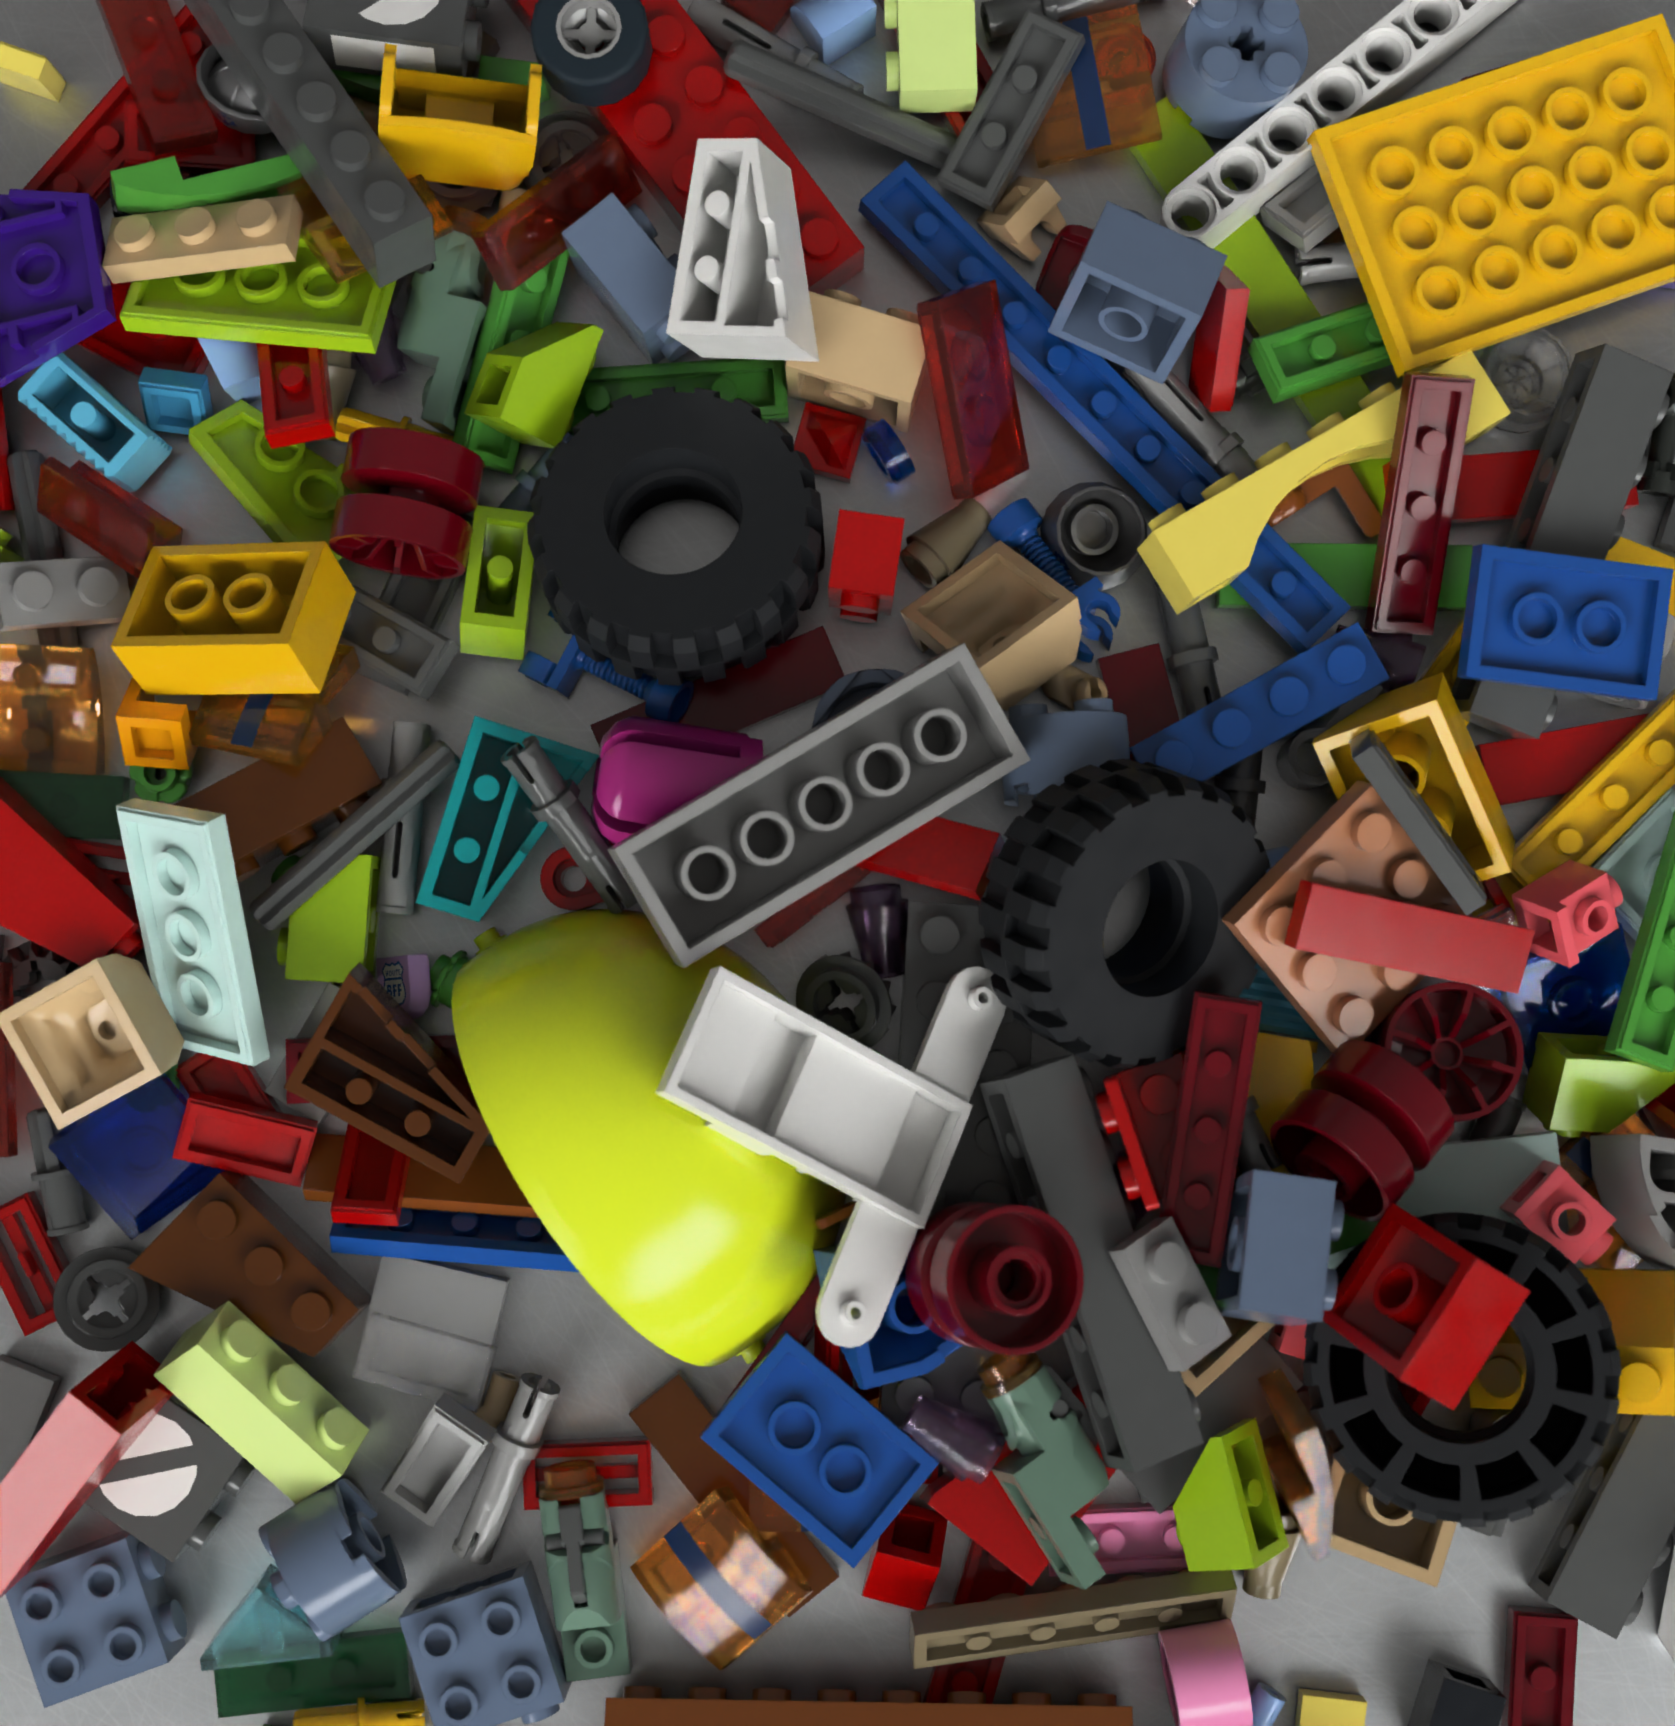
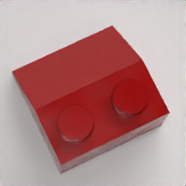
M1392 1202L1338 1285L1333 1308L1331 1311L1324 1310L1323 1322L1399 1380L1454 1411L1530 1291Z

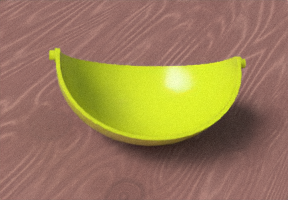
M608 909L578 910L545 918L524 926L508 936L507 934L501 936L495 927L483 932L473 940L479 949L476 956L463 964L456 974L451 999L452 1020L462 1065L476 1103L499 1152L528 1202L548 1232L588 1283L610 1307L650 1342L666 1353L696 1366H717L739 1355L743 1357L747 1364L754 1362L766 1346L762 1340L786 1318L817 1275L813 1250L834 1245L841 1221L821 1230L818 1229L815 1220L843 1206L846 1193L808 1173H799L796 1171L795 1166L774 1155L761 1156L705 1126L707 1120L655 1092L711 968L721 966L788 1004L789 1002L761 972L724 944L685 968L675 965L644 912L623 910L618 914H613Z

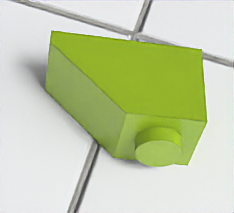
M477 505L474 511L473 532L460 616V653L524 660L535 562L528 544L527 522L534 516L533 512Z
M359 854L289 916L288 928H281L277 942V961L280 966H285V979L343 983L348 973L359 962L375 978L380 912H375L381 857Z
M1538 1032L1522 1102L1543 1123V1127L1547 1131L1556 1132L1559 1136L1579 1137L1582 1135V1131L1610 1133L1675 1084V1068L1674 1072H1660L1606 1052L1604 1048L1608 1036Z
M1256 1418L1243 1419L1209 1439L1173 1505L1176 1533L1180 1544L1183 1546L1189 1572L1256 1569L1289 1548Z

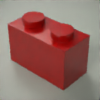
M839 509L828 584L829 607L840 609V618L862 623H876L878 614L891 616L905 518Z

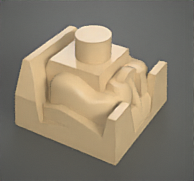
M1001 540L900 611L918 649L923 653L930 648L938 655L949 648L965 643L1000 707L1005 711L1009 707L1016 705L1076 660L1082 633L1078 597Z
M117 953L100 957L0 1012V1028L58 1130L164 1074L178 1063L184 1044L180 1031L141 962Z

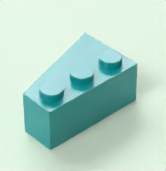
M474 716L416 903L479 922L549 826L546 821L539 822L530 811L533 804L507 767L503 766L500 762L501 756L510 747L519 742L524 748L523 740L534 734ZM534 735L565 780H573L577 786L599 757L597 754Z

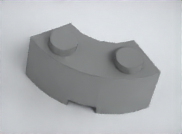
M1645 1134L1590 1136L1592 1178L1603 1207L1617 1219L1612 1224L1617 1233L1640 1258L1654 1268L1675 1270V1139Z

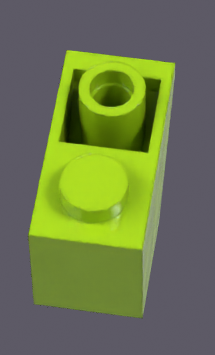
M557 321L486 353L464 414L522 444L554 449L571 428L575 405L584 381L594 367L596 349L604 330L594 324Z

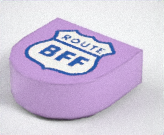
M413 954L376 959L378 982L412 1019L423 1016L431 998L428 955Z

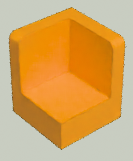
M132 677L116 713V722L125 765L178 770L190 769L207 726L206 716L203 711L188 710L187 704L155 702V696L146 695Z

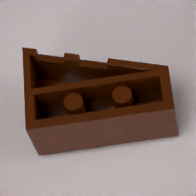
M341 717L174 805L225 814L237 881L240 883L253 876L262 866L282 854L289 856L309 846L318 839L317 833L339 821L340 824L344 822L380 790L382 781L345 719Z
M359 962L348 973L283 1088L460 1184L490 1133L476 1103L468 1079L362 963Z
M231 1171L218 1173L128 1267V1269L214 1310L229 1300L266 1335L312 1357H315L330 1346L370 1304L372 1297L248 1175L241 1176L239 1173Z

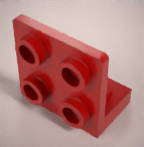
M1181 1052L1173 1054L1172 1058L1146 1066L1142 1064L1106 1076L1103 1079L1106 1091L1095 1096L1107 1135L1120 1131L1127 1151L1126 1155L1118 1157V1161H1116L1129 1200L1142 1197L1146 1211L1160 1208V1199L1163 1196L1184 1061Z

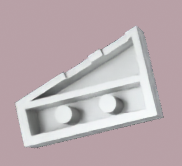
M698 138L666 333L702 358L819 362L791 168L757 138Z

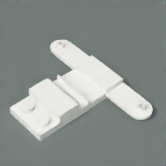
M721 966L711 968L655 1092L707 1120L705 1126L761 1156L774 1155L795 1166L796 1171L799 1173H808L853 1197L852 1200L856 1202L821 1288L815 1310L819 1329L823 1336L834 1345L852 1348L862 1346L872 1339L880 1326L918 1229H924L972 1110L973 1105L969 1101L1005 1014L1006 1006L1000 1002L992 988L990 977L994 973L980 966L963 968L949 980L934 1012L911 1071Z

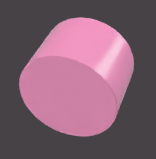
M1228 1618L1158 1631L1161 1665L1174 1725L1253 1726V1712L1247 1675L1237 1635L1231 1620Z

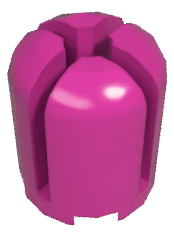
M630 716L617 721L605 733L600 744L592 787L591 817L595 821L600 834L612 844H616L763 758V742L761 739L749 738L745 733L645 717Z

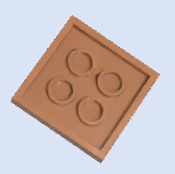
M1357 780L1221 919L1331 1053L1346 1041H1364L1426 975L1297 950L1284 945L1300 879L1465 914L1370 783Z

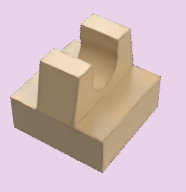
M1018 176L1005 190L994 213L986 210L977 219L979 225L991 239L1000 241L1021 259L1034 261L1042 253L1032 240V230L1039 223L1047 232L1058 234L1061 229L1067 226L1057 206L1062 198L1048 180Z

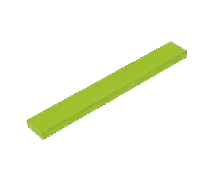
M1167 96L1121 124L1119 134L1163 201L1173 188L1215 155L1203 135L1189 125L1192 119L1179 105L1174 109ZM1230 177L1222 180L1223 184L1229 189L1239 191ZM1255 215L1214 248V250L1227 255L1224 265L1250 289L1245 326L1253 338L1321 317ZM1181 216V218L1176 220L1182 230L1194 231L1203 227L1202 223L1195 217ZM1359 375L1293 397L1311 427L1336 412H1340L1344 420L1362 411L1358 402L1370 394L1371 391ZM1391 458L1367 459L1349 463L1382 516L1385 499L1382 466L1388 463Z

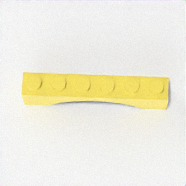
M1472 351L1417 371L1423 373L1467 375L1475 379L1464 446L1488 433L1511 414V411ZM1392 382L1382 385L1358 402L1362 411L1344 420L1340 412L1328 416L1306 432L1310 441L1294 450L1291 449L1288 442L1276 446L1254 462L1258 471L1242 480L1238 479L1235 472L1230 473L1202 491L1201 495L1205 500L1204 502L1187 512L1181 503L1176 504L1148 523L1152 532L1136 550L1177 615L1226 587L1249 567L1262 530L1276 506L1288 493L1306 480L1337 466L1367 459L1391 458L1402 387L1396 390Z

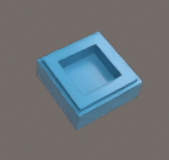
M150 367L143 368L138 385L146 425L150 429L189 435L191 427L214 415L207 375Z

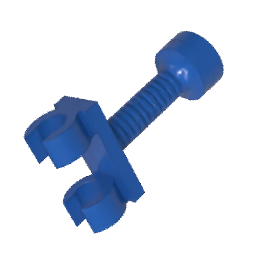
M1022 498L1009 504L991 520L987 527L988 532L996 542L1001 540L1010 548L1016 547L1024 555L1025 559L1076 595L1081 613V634L1091 640H1099L1100 637L1103 645L1109 651L1113 640L1112 628L1105 619L1095 616L1096 608L1105 611L1110 622L1116 628L1120 618V606L1116 599L1110 594L1101 592L1103 584L1097 576L1080 587L1076 585V582L1068 575L1067 570L1057 560V557L1054 556L1052 551H1049L1050 548L1038 536L1037 529L1041 526L1043 519L1027 498ZM1080 639L1076 658L1086 663H1092L1094 654Z
M550 609L547 615L554 618ZM572 635L558 664L528 650L518 669V672L524 674L525 677L568 699L583 670L640 699H644L647 717L676 723L686 713L694 692L693 682L686 678H683L682 685H660L657 678L645 673L638 680L620 675L615 672L610 658L607 657L603 662H596L582 652L578 647L575 635Z

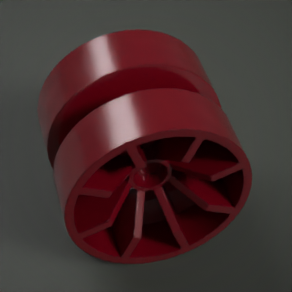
M369 427L352 432L348 439L341 481L356 494L345 495L337 500L328 543L329 547L338 555L352 562L387 573L427 579H448L463 575L466 570L473 529L469 522L458 515L470 513L477 508L484 471L483 460L475 452L458 443L419 431L391 427Z
M1437 983L1408 994L1364 1040L1394 1052L1421 1071L1436 1086L1447 1101L1455 1123L1482 1117L1502 1105L1515 1089L1523 1067L1522 1037L1511 1013L1490 993L1465 983Z
M1350 1040L1339 1045L1312 1078L1311 1089L1300 1092L1271 1127L1270 1138L1277 1156L1292 1175L1336 1181L1335 1199L1343 1201L1344 1214L1359 1220L1375 1222L1381 1220L1392 1202L1394 1204L1398 1203L1413 1184L1414 1171H1420L1430 1163L1453 1134L1455 1122L1452 1111L1443 1095L1411 1063L1379 1045L1366 1041Z
M963 1202L939 1211L926 1222L924 1229L918 1231L907 1257L906 1286L911 1304L918 1317L938 1336L957 1344L999 1354L1024 1355L1047 1347L1057 1340L1069 1327L1082 1299L1084 1274L1082 1260L1074 1240L1064 1226L1049 1214L1033 1207L1021 1205Z

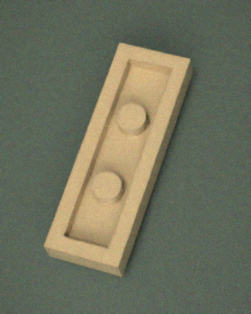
M294 194L114 217L111 221L102 267L112 283L118 284L295 262L303 211Z

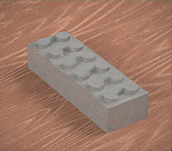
M965 643L941 652L607 850L675 965L685 968L1031 759Z

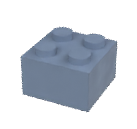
M1107 201L1047 332L1163 384L1203 317L1227 255L1206 246L1196 238L1186 237L1157 224L1137 211L1125 209Z
M1253 1169L1235 1178L1221 1268H1218L1215 1303L1222 1316L1286 1326L1323 1322L1324 1310H1332L1337 1292L1336 1270L1328 1268L1330 1242L1339 1240L1344 1220L1343 1201L1335 1199L1336 1181Z

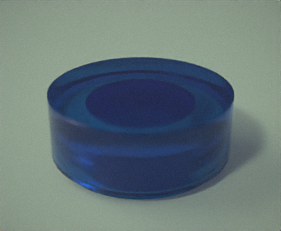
M883 418L863 430L862 439L867 450L882 474L891 484L897 485L916 472L904 445Z

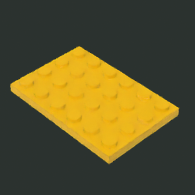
M1663 13L1314 130L1307 139L1308 145L1311 144L1312 146L1311 153L1397 378L1403 377L1404 371L1417 372L1448 361L1455 356L1480 350L1675 281V44Z

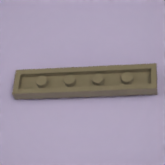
M1185 1568L1177 1574L1150 1578L1142 1575H1128L1116 1580L1114 1583L1094 1585L1086 1590L1071 1584H1065L1053 1589L1051 1592L1024 1596H1019L1015 1593H1002L991 1597L987 1601L955 1605L951 1602L934 1603L923 1610L910 1612L909 1648L913 1669L1158 1634L1160 1630L1228 1618L1231 1620L1237 1586L1232 1570L1189 1572L1188 1568Z

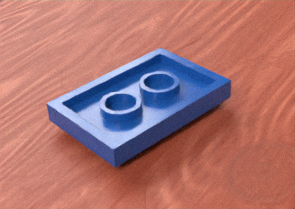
M1486 544L1473 546L1457 678L1640 701H1656L1674 569Z
M786 1330L700 1433V1438L853 1569L939 1464L934 1456Z

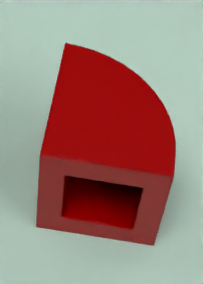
M906 1504L872 1546L861 1596L917 1611L926 1608L941 1567L948 1520L937 1511Z

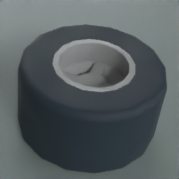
M538 0L530 25L533 48L538 64L542 65V73L553 90L570 102L596 107L617 103L637 89L648 73L653 52L646 12L640 0ZM604 42L603 47L600 50L596 51V49L600 47Z

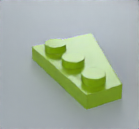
M242 399L189 429L190 445L272 542L326 541L327 544L329 543L337 500L345 495L356 494L341 481L343 463H340L338 467L308 449L306 442L271 449L265 437L263 413ZM331 549L337 561L344 558Z

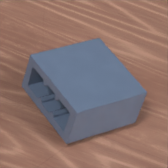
M612 192L561 234L575 271L651 364H658L665 357L670 362L675 361L690 350L666 333L679 256L674 253L669 258H666L654 240L658 233L644 212L635 203L626 209Z
M125 1530L36 1562L31 1570L5 1593L44 1708L169 1663L186 1645L184 1637L187 1634V1622L184 1611L176 1599H170L163 1579V1575L166 1572L165 1557Z
M531 1560L410 1601L398 1618L433 1726H497L521 1717L524 1724L535 1723L558 1712L560 1709L559 1704L563 1703L566 1699L572 1682H566L564 1658Z

